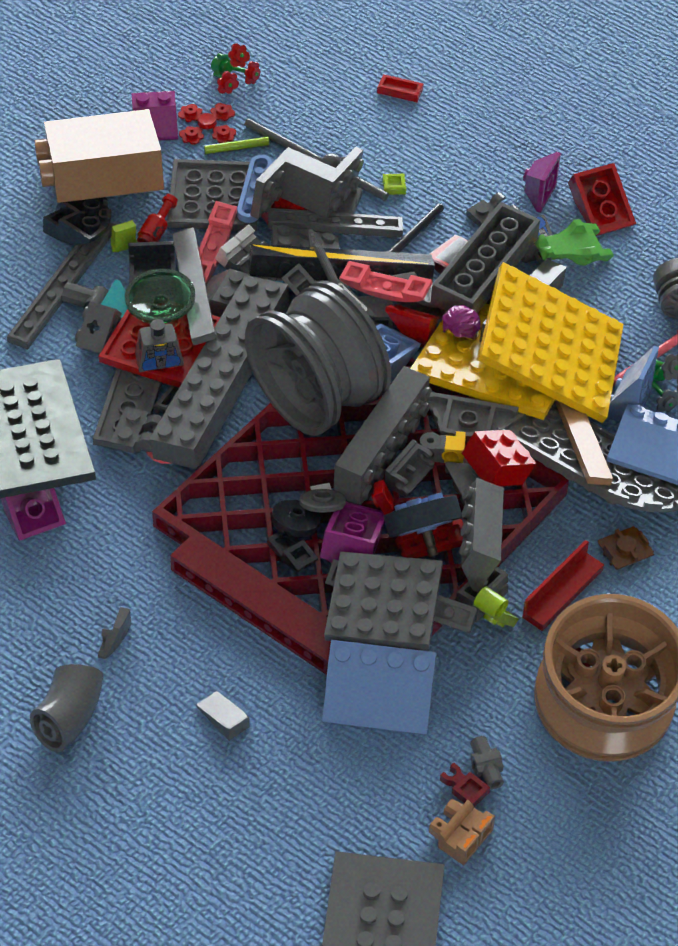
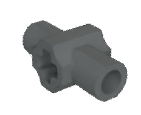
M485 736L475 737L470 742L474 752L470 758L473 772L477 777L483 776L490 790L497 789L504 784L500 773L504 767L500 751L497 748L491 749Z

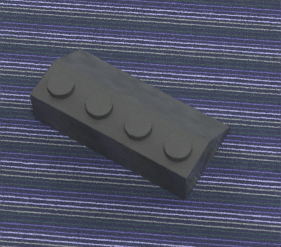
M476 478L471 486H467L463 493L465 506L462 511V518H464V524L460 533L463 536V543L459 551L460 555H462L461 567L472 590L478 592L501 561L504 488Z

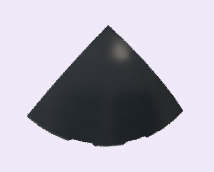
M101 197L60 202L59 210L43 217V232L66 243H91L106 231L111 221V209L107 206V198Z

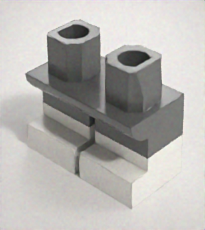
M248 224L235 237L220 247L215 259L227 270L233 269L250 274L248 266L250 243L264 245L268 243L265 241L261 242L254 235L255 230Z

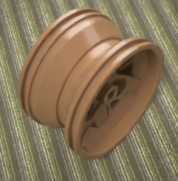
M621 594L590 596L566 608L556 618L548 632L543 651V660L540 663L534 686L536 710L549 734L571 752L597 761L627 760L653 748L667 732L678 701V628L672 620L653 605L641 599ZM593 642L592 649H583L580 652L575 650L582 645ZM622 645L633 650L624 653ZM582 663L590 664L592 667H586ZM628 665H634L637 669L630 668ZM561 677L570 682L566 688L562 685ZM654 678L657 679L658 693L654 692L647 685ZM607 700H614L616 701V703L613 704L608 702ZM627 710L635 713L636 715L626 716Z

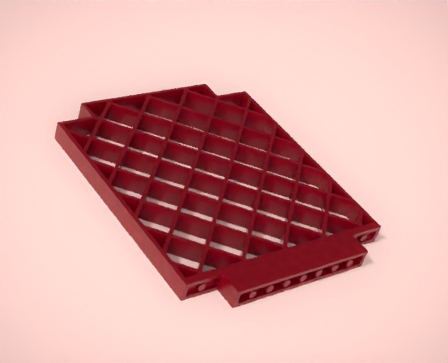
M411 358L405 367L411 368L416 360ZM429 383V387L435 393L480 400ZM382 396L372 403L360 407L341 406V415L337 422L339 436L304 438L303 432L296 429L297 439L261 441V433L267 427L292 426L269 403L152 511L153 527L180 544L170 555L171 571L325 675H327L331 641H325L324 637L329 613L325 593H332L333 586L325 584L328 574H322L320 554L323 539H317L316 532L310 536V540H304L318 557V561L313 563L315 575L278 578L276 561L282 560L267 543L230 546L228 530L265 527L266 538L273 535L272 527H274L271 522L273 508L269 507L268 493L307 492L311 490L310 486L330 483L331 488H334L335 469L308 471L306 457L342 455L355 436L346 435L344 422L366 420ZM430 410L425 417L422 416L420 418L422 430L410 433L405 447L412 439L420 444L421 436L427 432L438 434L437 429H430L428 416H432ZM300 458L301 472L265 474L264 460ZM534 458L533 460L536 462V465L528 477L545 487L527 489L525 480L523 485H517L516 490H504L503 509L521 508L524 520L520 524L502 525L501 561L497 567L507 559L567 496L569 480L562 474L545 467L543 463ZM257 461L259 475L222 477V469L228 463ZM434 462V468L422 480V482L431 481L433 495L441 493L439 480H452L450 475L445 472V463ZM389 489L394 498V506L413 499L428 497L399 498L397 492ZM261 494L263 509L226 511L225 496ZM459 494L443 495V497L457 495L460 510L462 513L464 505L460 500L461 496ZM219 497L220 512L182 514V506L189 499ZM373 500L364 501L361 505L381 510L380 507L377 508L374 505ZM319 512L321 515L320 523H329L334 512ZM222 531L224 548L200 532ZM381 534L375 554L400 552V557H402V550L397 547L395 542L397 537L389 538L388 534ZM417 543L411 544V547L417 546ZM452 549L443 551L445 565L442 568L440 584L449 583L451 594L449 599L457 601L456 593L468 582V579L461 564H454ZM269 562L271 579L248 565V563ZM464 582V583L458 588V583ZM318 594L320 612L295 595ZM437 622L433 623L432 636L443 626V624Z

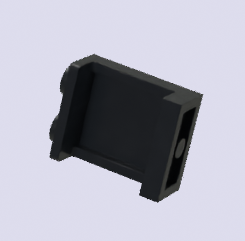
M174 241L129 243L130 299H134L138 292L157 298L177 297Z

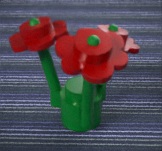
M235 43L231 46V51L228 54L218 53L213 58L211 69L214 71L213 76L219 78L217 80L219 93L223 94L226 92L230 94L233 89L239 86L237 74H231L232 70L245 73V83L248 85L255 84L256 80L259 79L261 71L258 62L250 61L248 69L241 68L250 59V54L246 51L245 45L240 46L238 43Z

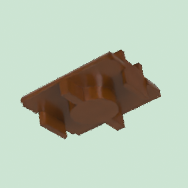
M635 526L622 531L615 529L614 534L598 540V544L603 550V556H606L610 566L613 565L617 570L654 556V551L649 546V541L642 531H639Z

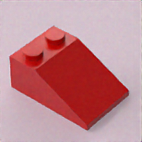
M615 163L572 175L568 185L574 202L586 223L597 224L600 232L595 236L636 225Z

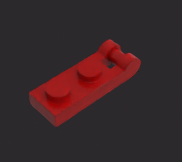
M462 519L436 527L437 529L432 530L438 552L462 545L463 536L460 534L464 524ZM413 532L408 535L398 536L395 540L397 547L402 550V557L419 558L428 555V548L425 545L422 533L417 534V532ZM417 543V546L411 547V544Z

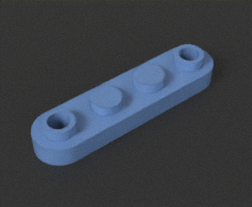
M266 155L253 157L249 164L237 207V217L244 223H253L258 220L250 216L256 179L272 164L271 158Z

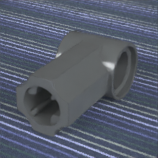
M67 282L61 296L62 301L84 307L85 309L90 301L101 304L109 290L103 286H95L91 289Z

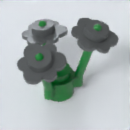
M668 354L665 357V362L656 361L652 387L661 396L656 400L658 412H664L665 410L670 412L678 405V386L677 390L673 392L670 389L663 391L656 383L673 378L677 379L678 384V355Z

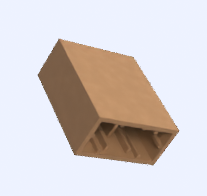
M149 109L44 122L46 138L34 140L42 187L54 186L57 203L164 190L161 148Z

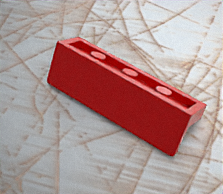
M587 540L525 599L522 618L539 630L543 631L603 571L604 564L587 553L589 546Z

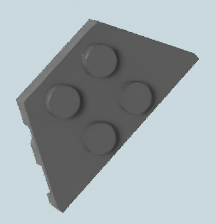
M431 392L428 398L429 410L439 436H456V431L466 432L465 442H468L476 431L497 430L499 426L516 416L519 408Z

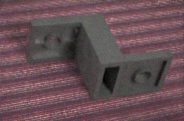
M288 147L256 179L250 216L259 219L264 212L267 213L270 210L271 205L275 201L283 198L327 218L332 211L335 212L338 209L342 200L345 201L348 198L352 189L355 190L360 182L358 175L364 163L362 159L363 149L355 147L334 168Z

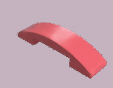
M216 201L208 219L209 226L199 247L206 283L212 277L219 264L215 257L220 247L228 242L237 213V206Z
M348 261L339 277L340 281L360 292L396 302H418L424 300L433 283L431 279L411 275L407 280L372 272L369 265Z

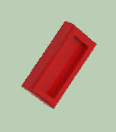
M383 74L377 86V93L418 102L424 84Z

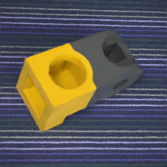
M456 431V436H439L436 433L427 432L421 436L420 445L433 453L429 458L433 462L464 463V456L461 453L465 448L466 432Z

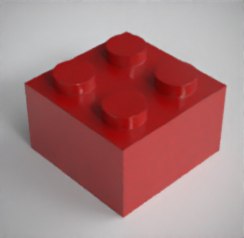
M511 430L476 431L461 453L482 480L497 486L523 485L536 465L529 451L522 446Z

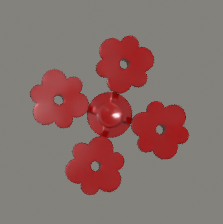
M217 103L215 108L210 109L211 113L203 114L202 109L198 108L195 104L182 106L178 117L185 119L186 122L198 121L197 124L199 126H187L185 130H181L179 136L182 138V141L193 145L198 144L199 140L204 138L202 129L212 128V138L217 139L218 143L233 141L236 135L234 128H229L228 125L216 126V120L227 121L235 116L232 106Z

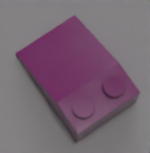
M346 502L342 509L334 511L324 534L320 558L332 563L333 559L339 561L340 552L375 555L385 524L383 512Z

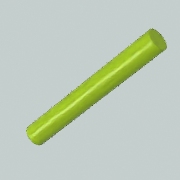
M262 137L205 145L204 152L205 154L268 146L269 138Z

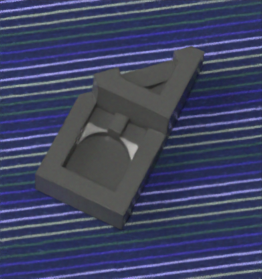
M120 607L113 630L102 629L103 642L98 652V658H108L124 640L131 626L130 609Z

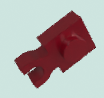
M455 763L450 765V772L454 776H448L445 772L440 775L442 783L453 787L452 794L463 803L469 800L474 807L490 793V787L471 772L465 776L461 772L460 767Z

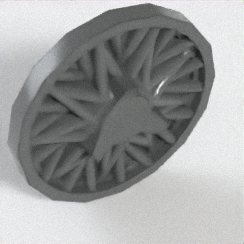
M330 489L309 490L300 496V505L304 509L313 512H334L346 505V497L342 493Z

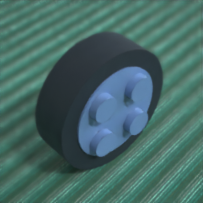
M442 493L430 495L423 499H413L394 506L395 511L383 515L389 538L404 536L413 532H417V534L422 533L425 545L428 548L429 557L438 555L432 530L462 518L457 495L443 497Z

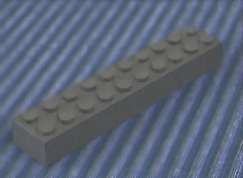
M245 275L215 326L216 339L205 343L149 439L154 459L194 469L199 468L253 372L245 347L246 327L251 320L267 311H278L286 314L291 304L288 284Z

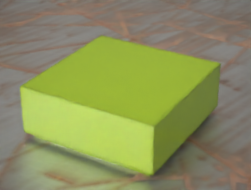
M404 173L383 174L382 181L385 192L389 193V195L406 194Z

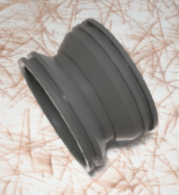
M318 281L302 290L292 300L286 315L278 311H267L251 320L246 327L245 347L247 357L259 386L277 412L294 428L305 434L316 436L324 433L339 421L341 406L360 407L372 403L377 398L383 396L390 387V360L379 331L358 301L346 290L332 282Z

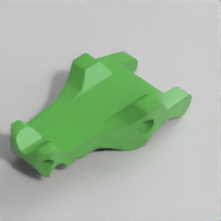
M581 219L573 220L565 230L558 234L547 237L543 234L539 235L535 242V246L538 248L544 261L550 257L552 260L568 258L578 265L586 266L598 260L609 261L614 256L611 249L602 248L595 236L600 232L597 224L583 223Z

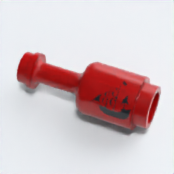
M166 194L162 198L163 205L159 212L148 215L138 232V242L160 241L168 227L165 218L170 209L177 206L178 199L174 195Z

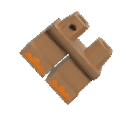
M451 799L445 806L443 813L451 820L447 823L436 817L429 825V833L438 839V848L464 866L478 849V846L480 847L493 831L495 815L488 811L484 813L478 811L469 800L462 804Z

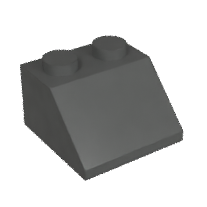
M228 269L208 279L206 287L212 315L222 316L245 275L250 276V274Z

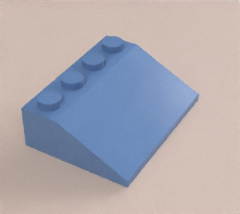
M628 403L606 461L678 485V420L668 417L665 413L653 412L641 405Z
M331 640L322 722L427 735L436 652Z

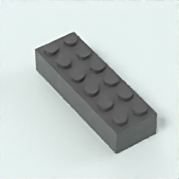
M500 202L432 284L430 304L445 311H448L453 306L466 305L478 314L493 295L498 269L504 262L515 267L538 239L540 219Z
M403 366L335 463L334 490L342 493L346 497L347 502L362 505L365 499H370L374 490V483L383 479L386 468L396 459L399 449H404L409 434L416 431L420 418L427 415L430 408L428 398L431 393L429 376Z

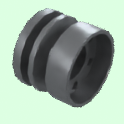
M674 258L664 262L656 269L653 274V282L658 294L660 308L664 315L678 319V258Z

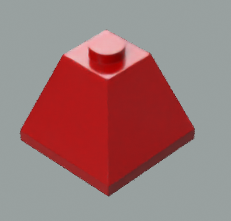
M398 304L386 306L385 309L400 332L421 343L420 347L424 348L437 328L438 316Z

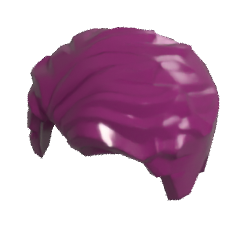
M457 305L451 307L442 317L443 332H446L447 329L455 337L476 339L480 330V318L475 310L466 305Z

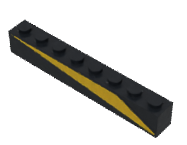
M250 243L248 263L250 276L282 278L297 264H300L314 280H328L314 249H310V247ZM324 248L338 280H340L339 277L348 261L369 265L372 272L390 276L415 272L418 277L431 279L433 282L435 264L431 254Z

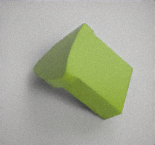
M133 220L112 226V252L129 249V243H137L136 225Z

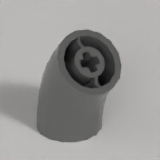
M81 664L62 665L54 670L52 683L46 697L30 713L31 728L37 739L46 748L54 752H62L74 742L86 727L99 701L104 677L102 671Z

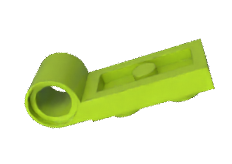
M485 586L477 594L474 606L485 613L483 618L490 623L497 624L503 628L505 625L514 627L519 618L506 610L509 601L489 587Z

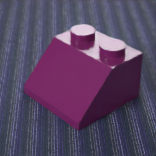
M175 91L131 93L132 111L149 109L158 141L178 140Z
M54 488L0 498L5 514L19 541L66 524Z

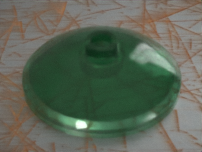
M153 269L141 273L129 283L125 291V303L128 311L137 319L147 323H151L156 319L162 320L164 323L180 319L191 310L196 298L192 281L183 273L172 269Z

